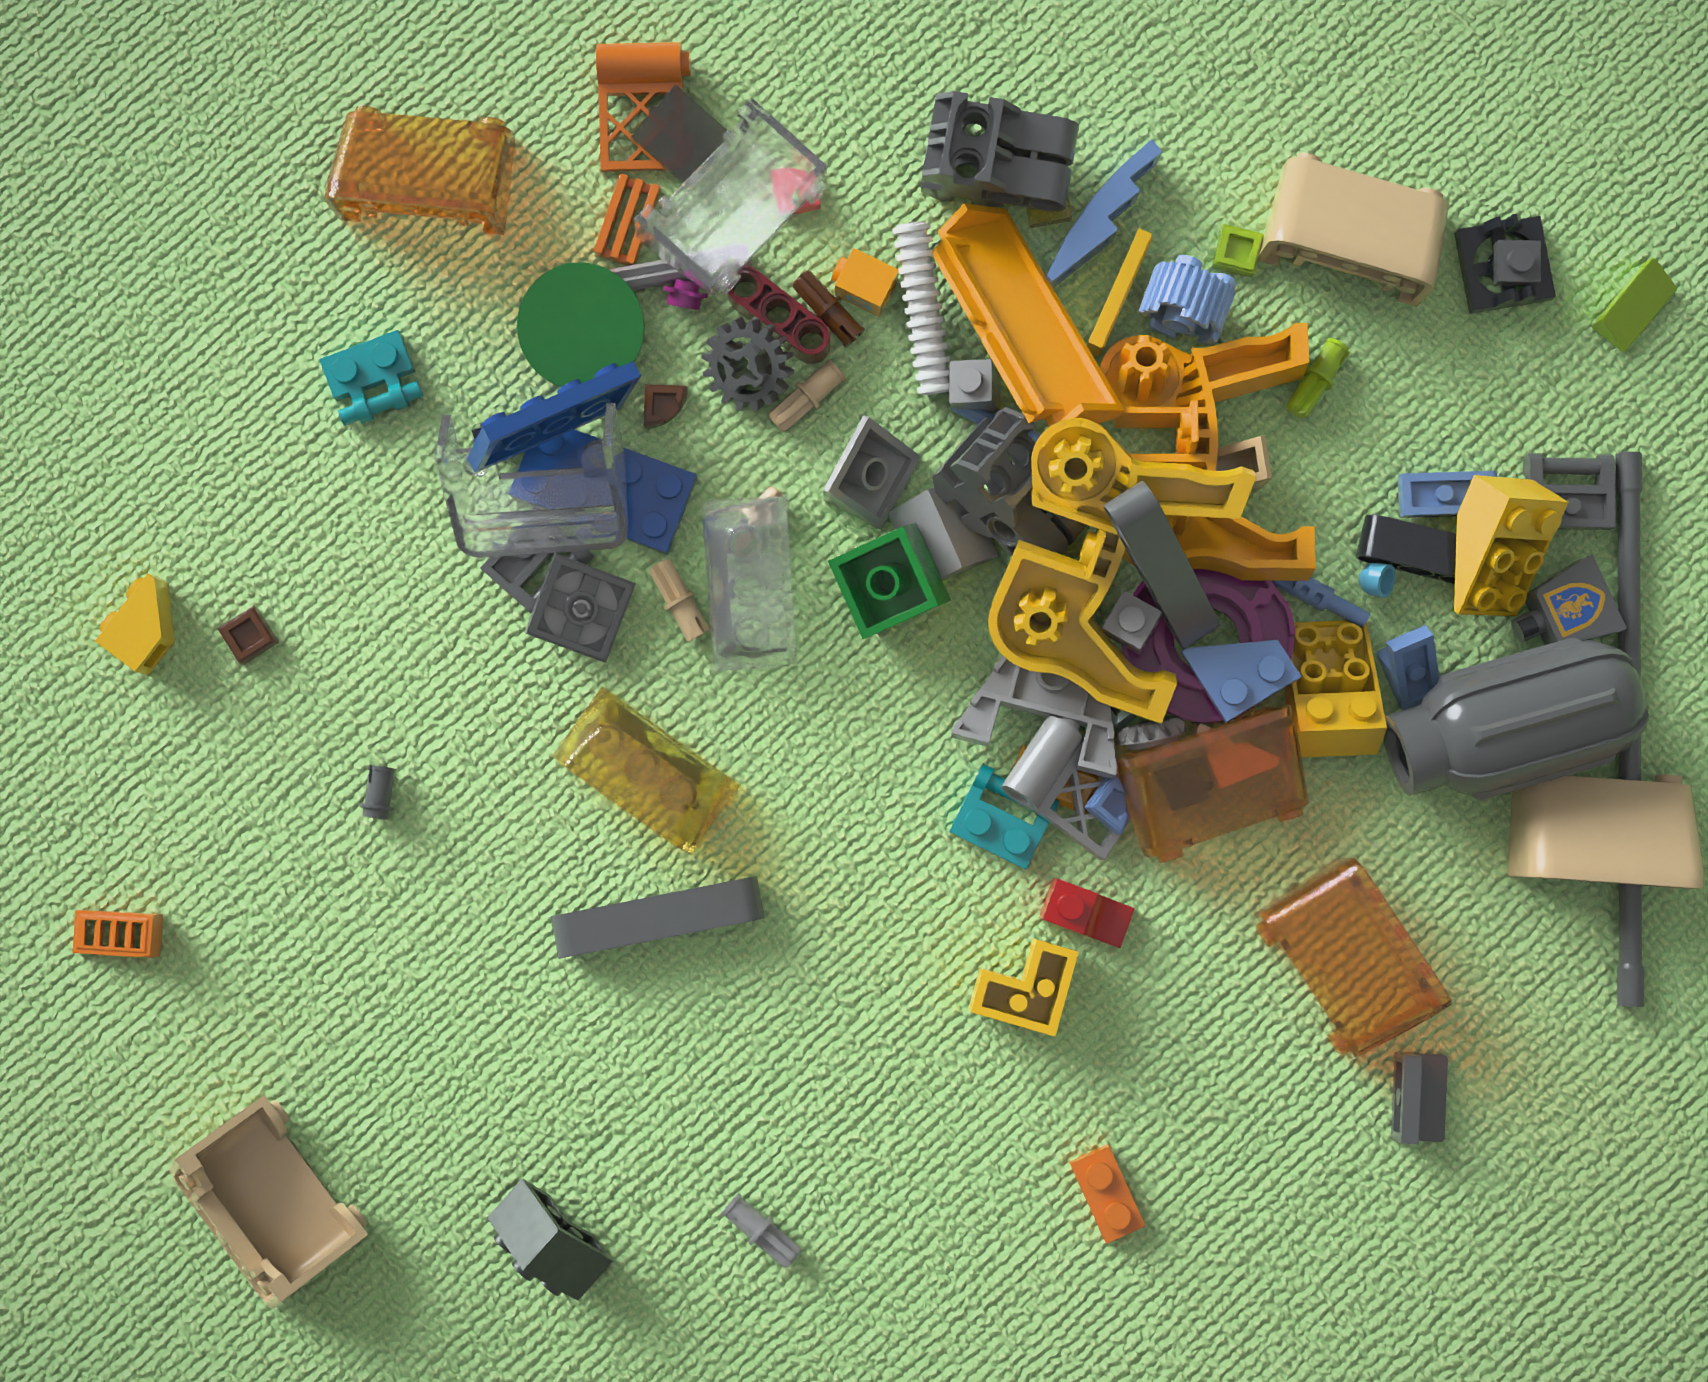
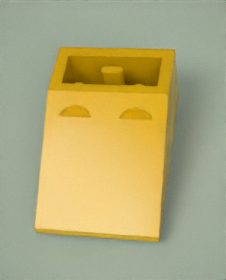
M1474 475L1457 514L1454 612L1460 615L1517 616L1527 599V593L1535 575L1543 564L1545 553L1561 524L1562 516L1569 502L1534 480Z
M1348 620L1294 622L1295 636L1291 661L1300 673L1301 678L1285 687L1286 722L1292 758L1378 754L1387 725L1367 622L1363 628Z

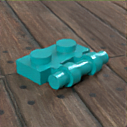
M399 330L319 359L333 398L336 401L350 396L352 398L353 405L338 410L344 426L360 421L361 424L374 420L375 414L394 407L396 410H401L410 406V401L424 396L418 381L404 386L401 382V377L416 371ZM387 383L388 392L370 399L367 398L366 390Z

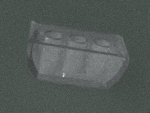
M788 495L702 500L713 671L798 666Z

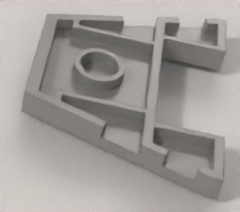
M1003 655L994 666L984 685L970 701V705L960 720L958 719L952 729L951 738L989 747L1000 706L1043 717L1054 716L1072 719L1080 726L1087 728L1076 770L1114 779L1116 775L1117 763L1114 750L1111 706L1096 701L1086 690L1062 676L1023 669L1007 660Z

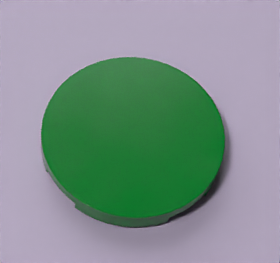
M576 262L554 267L533 282L525 293L519 307L517 335L522 352L532 368L550 383L562 387L576 379H580L582 383L595 378L594 375L600 369L616 363L618 367L632 361L635 363L644 341L645 321L642 308L635 293L620 276L596 264Z

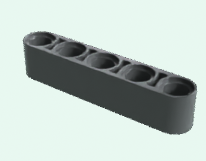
M1140 481L1104 504L1103 507L1154 603L1158 610L1162 611V617L1182 649H1186L1221 627L1160 504L1146 483Z
M757 876L550 916L558 959L765 918Z

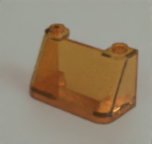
M356 106L355 111L348 112L345 115L326 183L325 202L339 220L361 222L362 211L368 217L377 218V212L456 219L460 226H468L470 221L472 223L484 224L483 232L486 234L505 235L515 136L509 128L505 127L503 120L493 117H482L477 122L381 113L380 110L374 107Z
M1269 705L1251 711L1252 716H1242L1237 718L1236 721L1162 746L1150 747L1149 750L1136 754L1130 752L1115 757L1117 763L1116 772L1125 788L1126 803L1144 856H1157L1159 863L1171 861L1184 855L1183 848L1276 816L1278 821L1281 822L1304 814L1302 807L1309 804L1297 726L1291 705Z
M1353 857L1335 859L1254 913L1260 922L1255 926V929L1261 939L1269 948L1276 945L1286 953L1330 1019L1329 1026L1332 1032L1327 1037L1341 1057L1347 1054L1349 1058L1356 1059L1436 1016L1452 1005V1000L1372 878Z

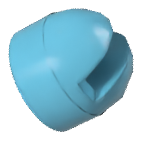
M1370 563L1360 572L1359 585L1364 592L1371 596L1386 598L1392 592L1395 584V569L1390 564Z

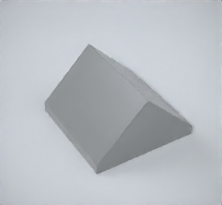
M863 415L823 490L824 501L882 530L889 517L888 512L893 510L921 456L870 417Z
M935 488L925 490L888 512L894 529L917 523L942 581L999 557L991 538L971 531L960 520L963 515L969 512L957 499L945 504L935 493Z

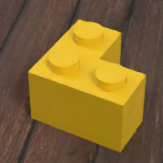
M1032 938L1021 979L984 968L979 969L968 1008L969 1011L1055 1037L1079 952Z

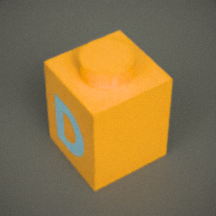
M853 248L848 259L841 257L833 271L831 280L836 282L835 296H840L843 300L880 317L898 282L899 271L897 268Z

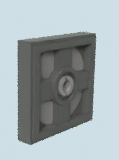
M554 553L524 633L606 663L636 583Z

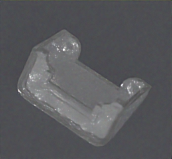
M753 98L737 112V116L743 121L739 122L732 132L728 129L723 134V143L669 199L664 195L659 200L660 210L657 211L648 204L634 219L637 239L712 296L719 291L723 295L727 294L740 279L738 272L806 201L810 204L814 203L827 188L824 179L827 175L828 166Z

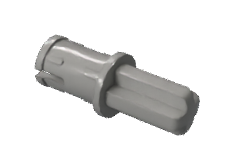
M737 1193L721 1212V1215L725 1216L750 1238L748 1241L750 1245L753 1243L757 1244L778 1264L787 1268L799 1255L800 1247L771 1222L773 1220L772 1216L766 1218L742 1198L740 1193Z

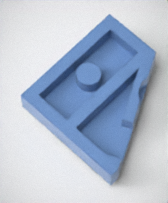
M1278 640L1186 648L1181 652L1225 724L1301 678L1300 673Z

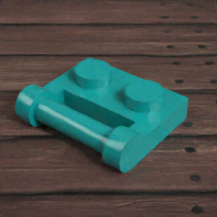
M982 763L949 832L1026 870L1049 822L1038 814L1033 825L980 800L986 788L1019 804L1002 790L1001 786L1006 779L994 774V768ZM1055 799L1050 809L1052 811H1056L1059 800Z

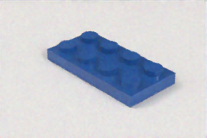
M633 361L620 367L616 363L607 365L600 369L594 375L595 378L584 383L580 379L573 380L563 385L557 391L558 394L544 399L542 395L536 396L522 404L520 410L507 416L505 412H500L487 418L482 423L479 435L474 439V445L467 457L473 471L478 473L621 409L641 377Z
M574 429L525 451L509 495L512 498L534 506L537 505L539 508L668 555L698 477L695 473Z

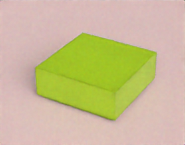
M1223 224L1211 267L1252 278L1255 273L1264 234Z

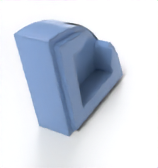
M1116 775L1114 779L1105 777L1084 806V809L1115 834H1122L1128 821L1124 794L1126 791Z

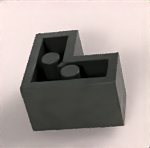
M521 1179L487 1217L497 1232L494 1236L495 1241L514 1257L515 1260L512 1262L514 1269L528 1281H532L534 1277L539 1279L544 1287L556 1296L564 1293L579 1301L613 1262L593 1234L567 1220L548 1193L524 1179Z

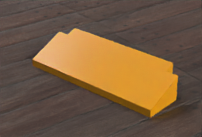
M964 203L937 231L942 241L933 249L932 255L1028 423L1045 419L1050 427L1065 419L1083 418L1099 424L1119 417L1125 411L1050 282L1046 279V275L1007 209Z

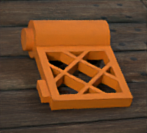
M681 42L597 44L596 70L599 94L601 171L685 170V161H693L692 134H684L683 76H691L690 50H682ZM634 95L647 96L640 102ZM657 95H674V111L661 123L646 106ZM608 96H627L636 107L619 123L609 113ZM641 111L658 126L642 144L625 129ZM609 121L616 127L610 135ZM673 121L675 135L667 128ZM662 132L675 143V160H657L647 150ZM623 133L638 149L626 161H610V144ZM642 154H644V155H645L648 159H650V160H637V159H638Z

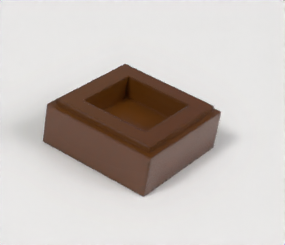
M255 606L250 607L217 628L241 665H245L279 643L261 612Z

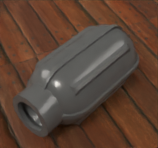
M1568 638L1443 674L1439 678L1437 685L1424 696L1419 706L1385 716L1387 730L1383 739L1392 771L1400 787L1409 796L1446 785L1457 793L1468 794L1475 799L1481 800L1611 763L1617 754L1632 746L1636 739L1645 731L1649 721V713L1644 686L1634 667L1633 660L1628 654L1620 649L1593 640L1581 641L1577 638Z

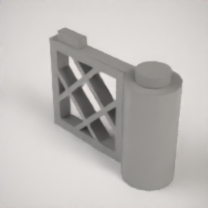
M1047 716L1001 788L1013 800L1035 811L1096 858L1105 860L1121 834H1115L1106 827L1107 835L1100 845L1088 837L1086 819L1095 817L1092 814H1084L1080 791L1081 789L1100 786L1105 777L1097 775V782L1079 785L1076 769L1084 741L1083 736L1078 732L1081 727L1072 719ZM1126 763L1121 768L1117 766L1116 776L1124 786L1134 792L1126 803V813H1128L1127 826L1149 792V789L1143 786L1147 778ZM1068 779H1069V780H1070V786H1069V787H1064V785L1066 784V782H1067ZM1071 791L1076 816L1062 818L1052 811L1050 807L1059 793ZM1077 821L1078 829L1072 826L1070 822Z

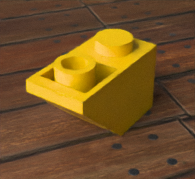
M147 573L144 578H138L128 588L126 592L128 599L118 611L111 612L103 620L99 628L101 633L95 640L96 643L134 672L149 675L175 642L168 583L157 576Z

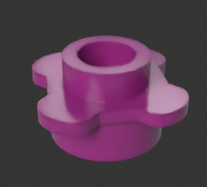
M675 279L674 286H664V291L669 292L667 304L688 309L700 310L701 301L704 298H708V294L699 292V283Z

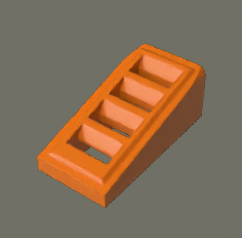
M75 910L72 953L146 958L160 957L163 914ZM87 919L95 920L93 945L85 944ZM104 920L110 921L109 945H102ZM120 921L126 922L124 946H118ZM135 922L141 923L140 947H134Z

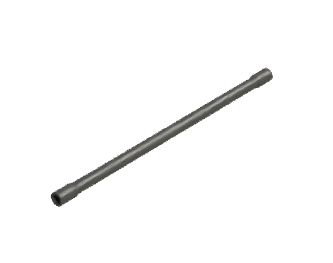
M1620 452L1615 454L1616 493L1618 495V610L1627 629L1618 632V649L1630 656L1641 678L1640 494L1642 492V453ZM1641 735L1632 746L1619 753V779L1641 781ZM1619 884L1617 1006L1644 1007L1642 885Z

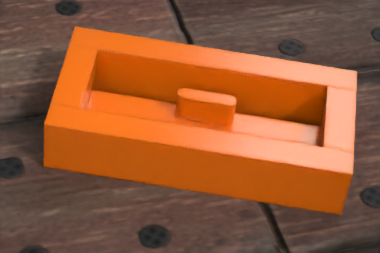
M620 173L594 248L596 256L627 266L636 265L661 193L659 185L653 183L649 185L644 180L638 178L633 180L628 175ZM628 188L632 191L623 218L621 220L612 250L607 249V246L615 222L617 220L626 190ZM643 193L648 196L629 252L625 255L621 251L640 195Z

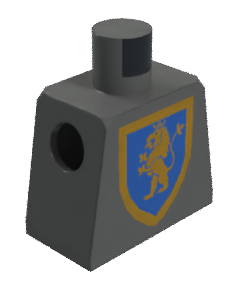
M1593 554L1573 562L1529 591L1525 601L1529 612L1511 620L1513 632L1520 642L1523 643L1540 635L1544 645L1568 638L1586 641L1627 629Z

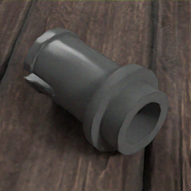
M369 765L365 802L360 803V808H363L362 817L388 820L389 812L394 811V807L390 806L396 769Z

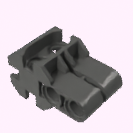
M950 91L936 94L922 171L921 192L937 200L952 202V196L973 199L972 204L998 207L1007 204L1043 211H1062L1066 207L1072 173L1071 169L1067 166H1071L1074 161L1079 124L1068 118L1022 111L1018 106L1005 99L989 97V103L984 104L968 101V93ZM969 124H978L985 132L980 136L972 137L967 135L963 128ZM962 164H970L977 169L978 173L973 177L964 178L955 169Z
M1005 407L995 414L992 421L988 417L981 420L932 476L935 493L945 504L957 499L969 512L963 515L960 520L971 531L988 538L994 537L1011 557L1019 540L1063 555L1067 551L1068 546L1076 540L1087 525L1032 506L1031 456L1035 442L1027 433L1032 431L1036 425L1028 423L1023 413ZM985 484H986V486H987V488H988V492H987L986 489L984 488V485H985Z

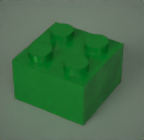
M917 523L899 527L828 561L862 639L876 635L951 601Z

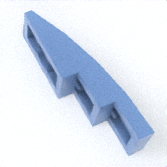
M1152 139L1110 177L1090 200L1065 237L1046 276V279L1053 288L1114 241L1118 229L1112 221L1135 204L1140 193V189L1135 185V182L1157 165L1162 154L1161 149Z

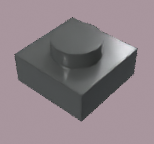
M1498 240L1494 244V286L1536 287L1541 283V241Z

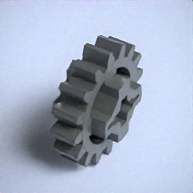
M743 317L731 321V326L726 323L718 327V335L707 339V344L713 350L702 354V359L711 363V367L703 371V376L714 378L715 382L709 389L711 392L719 389L724 392L721 400L723 404L735 399L737 410H743L750 403L753 411H757L764 407V402L771 405L779 399L777 393L781 394L788 390L789 385L783 378L793 375L794 369L785 366V361L793 357V352L782 351L781 346L787 339L785 336L777 339L772 336L775 328L773 324L760 329L759 318L755 317L746 324ZM739 337L751 339L746 345L741 341L735 343L732 340ZM751 384L756 388L761 386L763 389L751 391L746 390L745 387Z

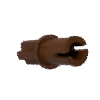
M811 271L804 272L796 279L793 289L817 314L816 316L838 337L845 348L857 340V335L861 336L865 328L860 326L841 305L842 298L840 296L835 298Z

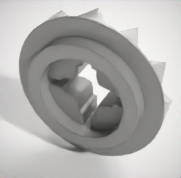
M1177 717L1164 718L1162 724L1155 721L1141 722L1123 727L1118 732V744L1128 745L1130 750L1155 747L1179 740V735L1187 730L1184 721Z

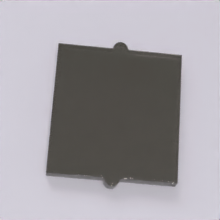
M675 84L656 107L651 106L649 108V116L631 136V139L688 187L705 165L713 163L714 154L730 137L731 133Z

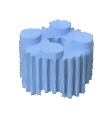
M1179 255L1176 263L1170 261V263L1159 262L1154 267L1139 312L1142 313V316L1147 315V318L1151 319L1149 324L1151 330H1155L1158 334H1163L1167 338L1176 339L1179 333L1187 336L1192 335L1196 338L1199 336L1197 344L1205 346L1209 344L1214 345L1219 339L1235 296L1237 285L1235 278L1223 273H1209L1206 269L1202 270V262L1192 256Z

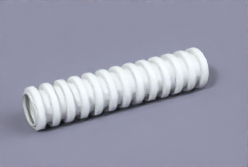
M925 221L896 225V228L892 229L893 235L898 237V241L894 242L895 248L900 250V255H897L896 258L897 261L902 263V268L898 269L899 275L904 276V281L900 284L901 288L906 289V295L902 296L903 301L908 302V308L904 309L905 314L910 315V321L906 324L907 328H912V335L908 337L909 341H914V348L910 350L911 354H916V361L912 363L914 368L918 367V374L915 375V380L920 381L917 393L922 394V396L949 392V369L947 368V363L951 361L950 356L945 355V349H948L949 346L948 343H944L943 336H946L947 333L945 329L942 330L941 323L945 322L944 316L939 315V310L943 308L942 303L937 301V296L941 295L940 290L935 288V283L939 282L938 276L933 275V270L937 266L936 263L931 262L933 249L930 250L929 243L933 242L932 236L927 235V229H930L931 226L930 223Z

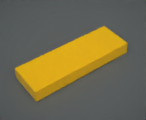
M1138 228L1087 343L1088 349L1096 358L1101 355L1152 241V233Z

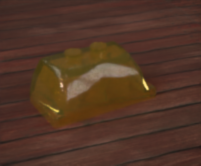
M603 686L552 755L554 759L665 840L692 855L741 786Z

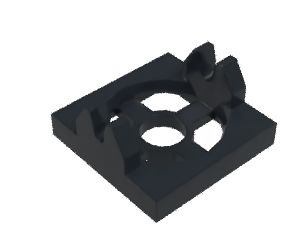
M1512 214L1503 220L1499 216L1484 222L1480 226L1461 228L1454 233L1469 314L1552 301L1556 297L1541 216L1521 219L1520 215ZM1505 234L1515 236L1521 240L1541 241V283L1536 287L1526 286L1516 291L1515 286H1500L1501 292L1496 294L1488 290L1478 280V277L1488 276L1494 281V271L1492 268L1494 244L1498 240H1506ZM1491 237L1493 254L1488 258L1487 262L1474 264V256L1478 247Z

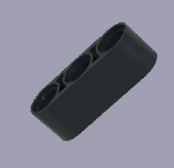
M1365 515L1356 558L1367 563L1379 562L1390 564L1395 570L1455 584L1457 534L1390 517Z

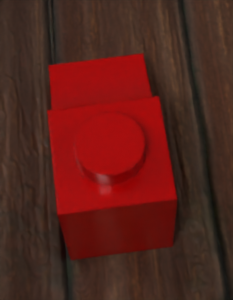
M1053 878L1038 918L1121 948L1135 908L1066 881Z

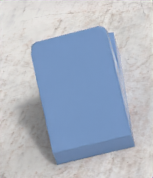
M1424 625L1386 641V647L1377 651V658L1401 710L1420 705L1424 696L1437 685L1439 680L1434 636L1431 631Z

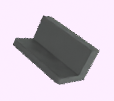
M1410 1052L1394 1053L1392 1139L1402 1144L1419 1145V1141H1444L1448 1071L1447 1056Z

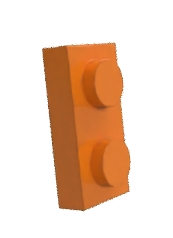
M1108 1144L1069 1161L1106 1244L1146 1226Z

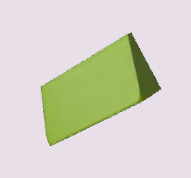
M1651 257L1641 265L1591 327L1624 353L1678 288L1661 264Z

